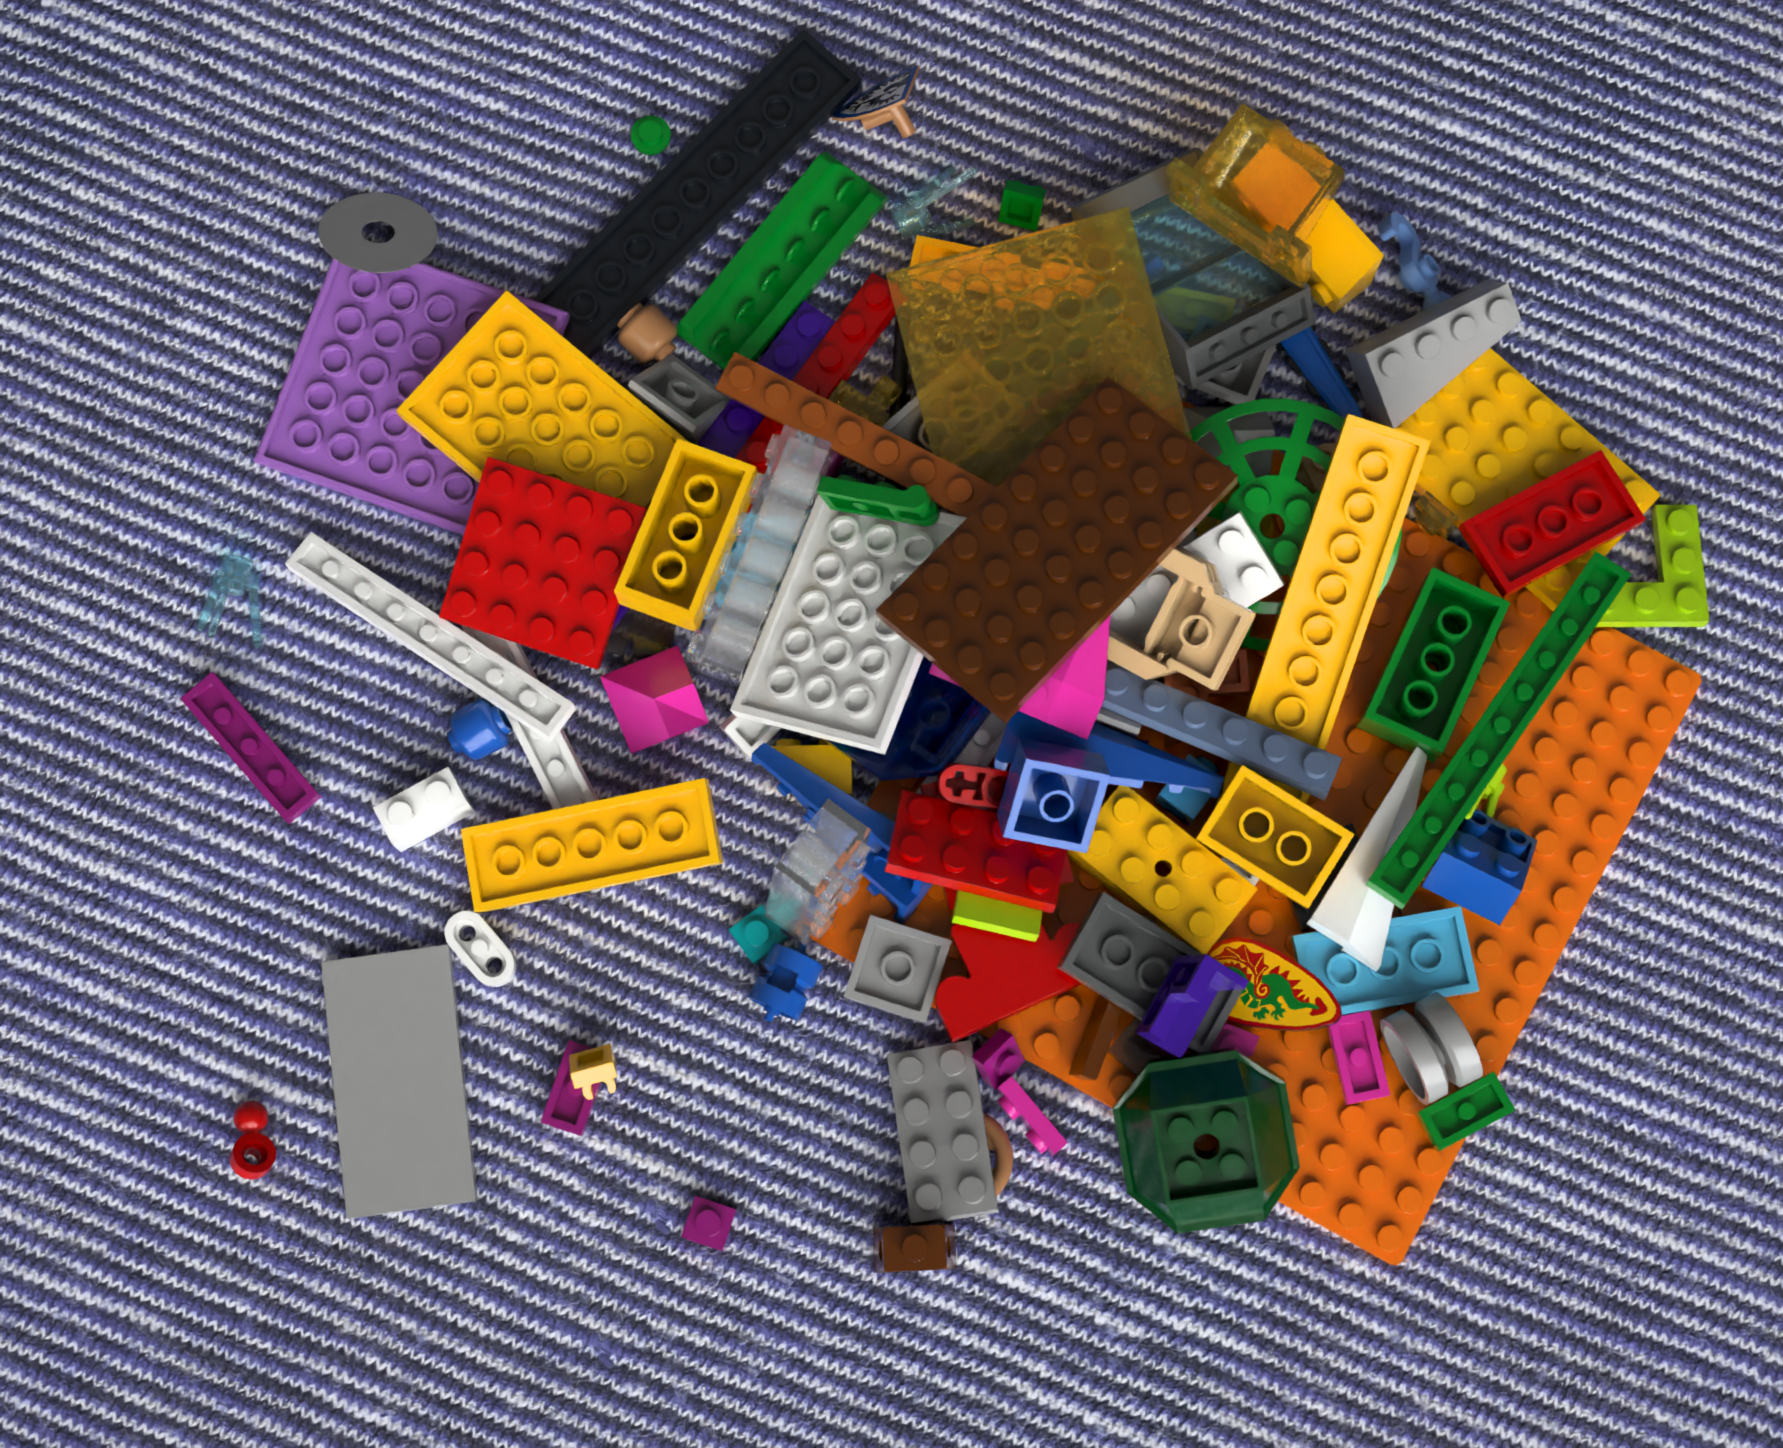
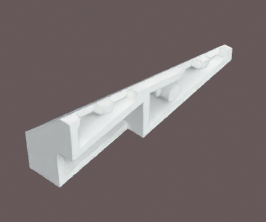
M1418 747L1413 750L1352 848L1348 858L1306 923L1343 946L1342 951L1374 971H1377L1381 966L1394 904L1366 886V883L1415 813L1427 755Z

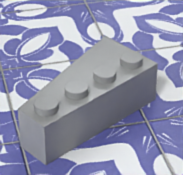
M1485 280L1345 350L1372 422L1395 429L1522 321L1508 283Z

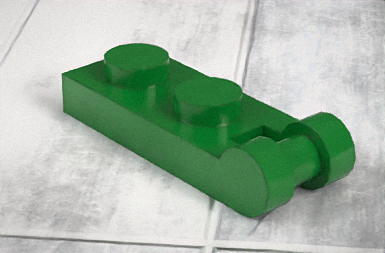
M840 475L838 478L822 476L816 490L832 510L919 526L934 525L940 517L938 506L931 500L926 489L920 485H913L905 491L899 490L894 485L886 482H877L875 485L861 483L851 476Z

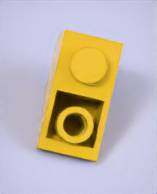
M781 739L776 741V746H771L853 797L851 746L826 739H819L818 745H801V741L797 739Z

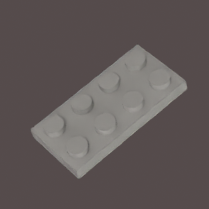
M972 1040L887 1054L912 1226L999 1212L977 1067L971 1057L974 1054Z

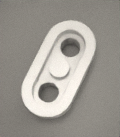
M461 911L454 914L448 920L444 932L446 942L481 983L489 987H500L507 984L513 978L516 972V959L513 953L480 915L472 911ZM467 927H473L476 932L475 937L471 941H463L461 938L462 931ZM493 959H501L502 969L498 973H490L488 970V964Z

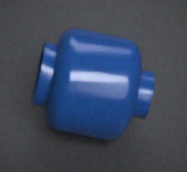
M483 698L452 714L450 720L451 730L447 732V737L456 753L464 752L469 758L479 760L507 746L509 733L513 731V728L505 712Z

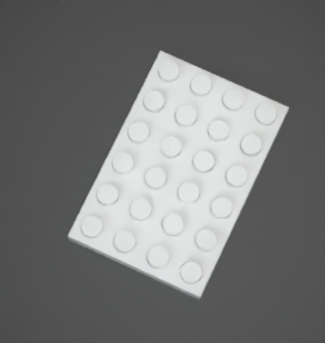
M818 494L730 711L736 717L885 755L924 655L877 617L876 609L967 517L940 512V517L934 525L919 526L832 510Z

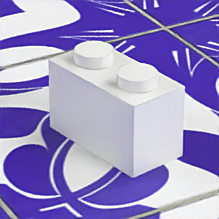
M449 767L373 807L390 842L400 852L475 812L457 776Z

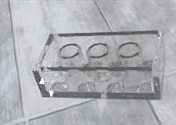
M827 799L775 865L765 917L805 946L813 936L821 939L834 921L832 916L838 908V903L846 906L860 887L858 882L864 874L861 871L867 863L865 858L871 851V847L867 845L871 829L830 799Z

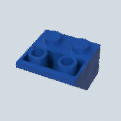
M1475 809L1470 819L1464 818L1425 875L1422 887L1500 925L1523 889L1538 840L1517 828H1512L1489 817L1481 810Z

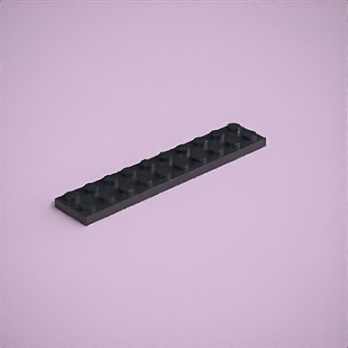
M803 29L532 300L568 312L570 318L563 337L591 359L620 330L617 326L618 322L637 304L641 303L644 306L862 86V79Z

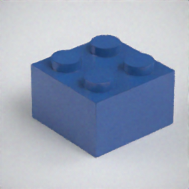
M1019 737L997 811V819L1003 837L1087 853L1111 776L1103 755Z

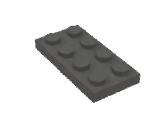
M1100 892L1097 894L1056 968L1139 1020H1142L1177 956L1201 955V953L1110 895ZM1243 990L1217 992L1187 1050L1192 1053L1210 1051Z

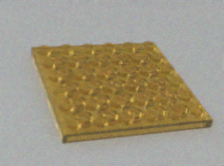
M1129 207L886 273L931 451L938 457L998 487L1107 376L1192 440Z

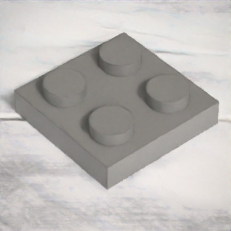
M870 915L844 998L926 1024L952 940Z

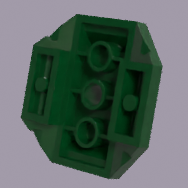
M1236 1047L1185 1054L1182 1057L1172 1056L1148 1060L1124 1093L1113 1104V1115L1127 1194L1177 1234L1265 1221L1300 1168L1285 1079ZM1202 1134H1211L1219 1142L1214 1149L1203 1151L1195 1146L1194 1141Z

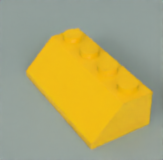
M1275 135L1233 180L1231 188L1308 283L1313 299L1320 306H1327L1335 314L1371 285L1384 255Z

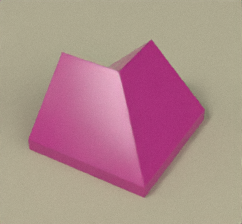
M678 645L600 676L631 754L709 723Z

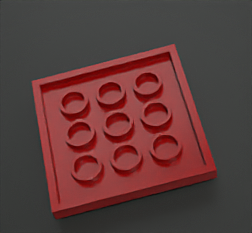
M487 457L439 618L594 669H600L620 605L614 589L648 508L493 457Z

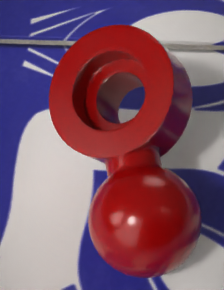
M246 1101L240 1104L234 1112V1125L243 1135L238 1138L231 1149L229 1162L237 1175L245 1179L254 1180L265 1176L269 1172L276 1159V1148L267 1136L260 1133L268 1123L267 1109L260 1102ZM253 1155L258 1163L250 1164L245 1160L244 1156Z

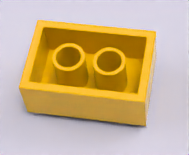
M1242 765L1195 840L1302 907L1309 908L1355 834Z

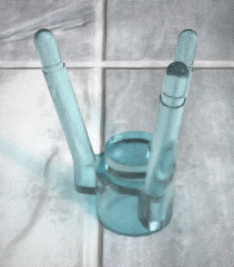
M951 166L910 198L897 204L896 208L890 210L891 216L902 237L907 239L913 235L916 240L917 235L929 237L973 226L975 221L973 219H966L926 228V223L932 221L927 206L976 175L977 168L971 167L939 187L955 174L956 168Z
M223 555L220 557L218 570H215L212 587L196 626L198 632L204 631L212 613L207 635L209 638L215 637L227 595L242 596L244 595V590L248 589L253 645L257 649L261 647L258 597L260 576L252 573L254 564L251 560L235 555Z

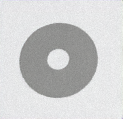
M378 192L357 194L340 200L324 213L318 228L320 242L332 258L350 268L374 273L400 271L418 264L432 252L438 236L437 226L433 217L421 205L399 195ZM380 221L391 225L395 234L387 242L374 243L363 237L362 229L370 222Z

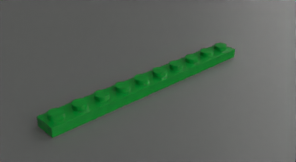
M1595 551L1369 878L1366 886L1400 909L1404 908L1631 576L1630 572Z

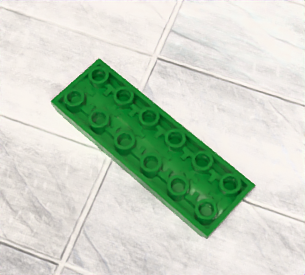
M828 152L821 153L680 320L677 326V336L723 370H725L734 352L755 362L795 314L801 304L806 301L888 202L889 197L859 177Z

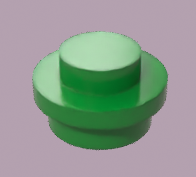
M644 116L638 119L631 129L632 144L642 154L658 155L670 144V128L666 121L660 117Z

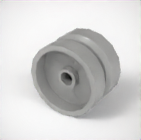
M1435 992L1414 1003V1016L1402 1009L1380 1021L1385 1044L1398 1071L1413 1094L1424 1105L1430 1104L1448 1094V1080L1456 1086L1462 1087L1483 1076L1480 1057L1471 1036L1454 1008L1440 993Z

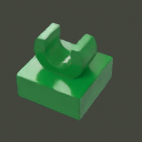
M1007 180L998 222L1037 231L1046 189H1042L1040 185L1034 187L1022 184L1020 180Z

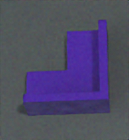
M1207 954L1177 956L1135 1032L1174 1057H1182L1217 992L1245 990L1249 981Z

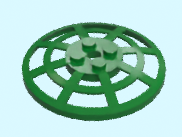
M1286 398L1258 399L1236 404L1211 415L1186 435L1196 443L1201 437L1212 430L1223 452L1216 459L1225 466L1229 464L1232 471L1238 475L1240 487L1231 495L1227 503L1219 502L1206 516L1219 519L1222 522L1241 511L1281 576L1289 574L1291 578L1320 491L1313 494L1308 487L1295 480L1302 456L1310 458L1321 465L1326 471L1332 458L1319 448L1307 443L1314 418L1328 423L1340 432L1345 419L1337 413L1318 405ZM1286 411L1298 414L1290 438L1261 437L1238 444L1227 423L1239 416L1257 412ZM1280 449L1286 451L1279 475H1265L1257 478L1244 456L1261 450ZM1267 514H1278L1284 520L1285 529L1281 536L1269 538L1263 534L1261 521ZM1402 526L1377 598L1387 585L1397 562L1402 538ZM1257 601L1247 608L1260 614H1279L1283 601ZM1251 624L1240 647L1266 651L1270 639L1250 637Z

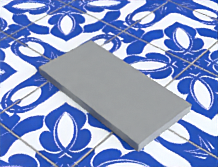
M446 944L321 962L346 1219L478 1201L451 947Z

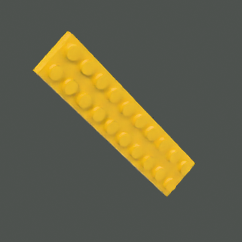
M1346 414L1244 715L1245 718L1325 751L1430 440ZM1231 761L1228 762L1224 774L1223 792L1219 798H1216L1212 811L1241 765ZM1255 772L1307 804L1310 794Z

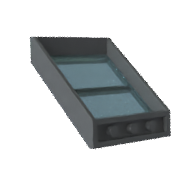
M1195 147L1070 207L1078 246L1187 387L1194 388L1316 324L1310 286L1200 148Z

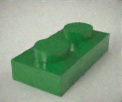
M1491 1072L1416 1112V1115L1435 1150L1438 1152L1514 1112L1515 1108L1495 1072Z

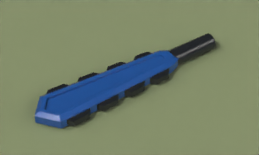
M1315 324L1276 344L1277 351L1285 352L1288 356L1287 364L1295 375H1302L1305 378L1304 387L1310 395L1321 399L1323 408L1337 413L1344 419L1346 414L1361 418L1358 406L1360 398L1353 387H1347L1344 383L1346 375L1339 364L1332 363L1329 358L1332 351L1324 339H1319L1315 335Z

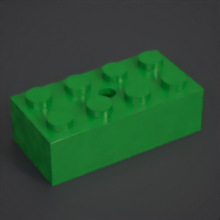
M1432 567L1422 581L1356 727L1410 752H1413L1418 747L1427 755V760L1434 763L1446 748L1511 602ZM1426 663L1434 664L1437 672L1428 668Z

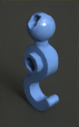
M1396 212L1378 223V231L1381 239L1386 241L1395 236L1400 244L1399 261L1401 270L1398 272L1399 279L1407 290L1422 294L1424 298L1422 311L1451 298L1448 294L1438 291L1436 287L1438 284L1437 275L1440 273L1438 264L1431 255L1421 253L1420 240L1411 223L1400 213Z

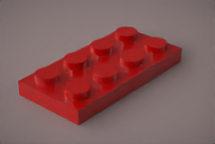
M1599 450L1462 522L1458 529L1501 597L1504 598L1638 527L1646 518L1602 450Z
M902 790L884 872L1053 913L1057 906L1066 849L1003 837L997 813Z

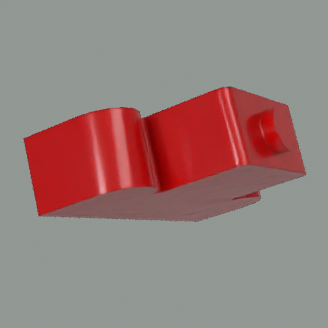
M1072 922L1063 925L1058 929L1053 940L1048 938L1041 923L1039 937L1036 942L965 925H953L950 938L969 979L957 975L948 977L940 983L936 990V1009L951 1043L957 1042L1082 985L1076 979L1056 968L1081 923Z

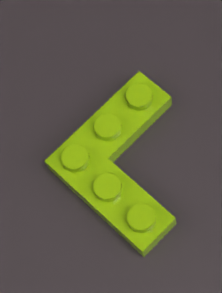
M1697 505L1654 506L1651 510L1658 582H1626L1596 627H1705L1709 622Z

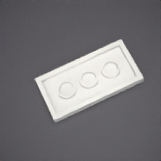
M1241 511L1181 546L1215 564L1224 592L1223 596L1246 608L1285 584ZM1158 565L1111 614L1110 626L1113 631L1145 647V638L1171 586L1178 581L1179 576Z

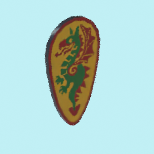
M1233 937L1219 941L1207 952L1208 956L1249 981L1226 1021L1271 1030L1307 1031L1334 1025L1342 1017L1340 1004L1324 983L1306 968L1272 947L1254 939Z

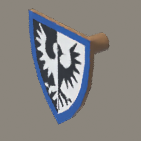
M917 65L863 92L839 109L831 117L832 120L844 122L861 119L862 125L866 130L893 120L901 137H909L916 129L902 104L908 100L920 69Z

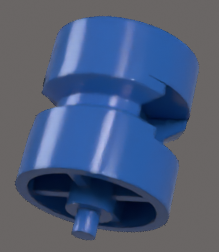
M800 941L797 948L792 947L791 949L773 943L763 964L767 970L766 975L757 976L748 995L750 1000L764 1007L763 1010L766 1011L764 1020L771 1023L774 1016L779 1017V1015L794 1021L799 1020L808 1001L804 992L806 989L814 988L824 967L817 961L809 958L808 954L805 953L807 944Z

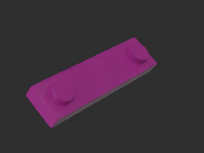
M213 671L180 698L288 824H291L321 798V795Z

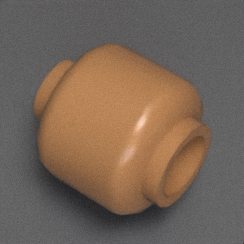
M641 303L637 304L617 324L621 329L618 333L619 343L641 364H648L654 359L657 362L662 361L677 349L672 343L678 333L677 327L654 304H649L645 307Z

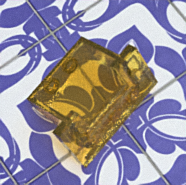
M1242 103L1193 168L1177 157L1168 166L1166 175L1170 201L1300 288H1303L1312 277V247L1305 242L1345 179V169L1326 158L1325 152L1311 141L1303 143L1292 136L1291 130L1277 119L1269 121Z

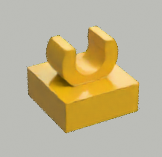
M611 1043L569 1055L570 1075L574 1088L582 1087L583 1095L586 1099H593L591 1085L601 1081L607 1084L610 1094L615 1092L617 1070Z

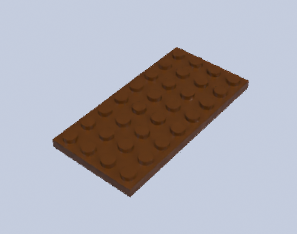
M1107 376L876 609L877 617L1006 724L1238 483V475Z

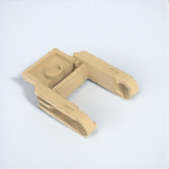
M1177 545L1159 566L1177 574L1179 579L1171 586L1145 638V647L1109 629L1107 659L1145 680L1159 679L1180 672L1213 691L1218 690L1257 613L1223 596L1224 592L1215 564Z

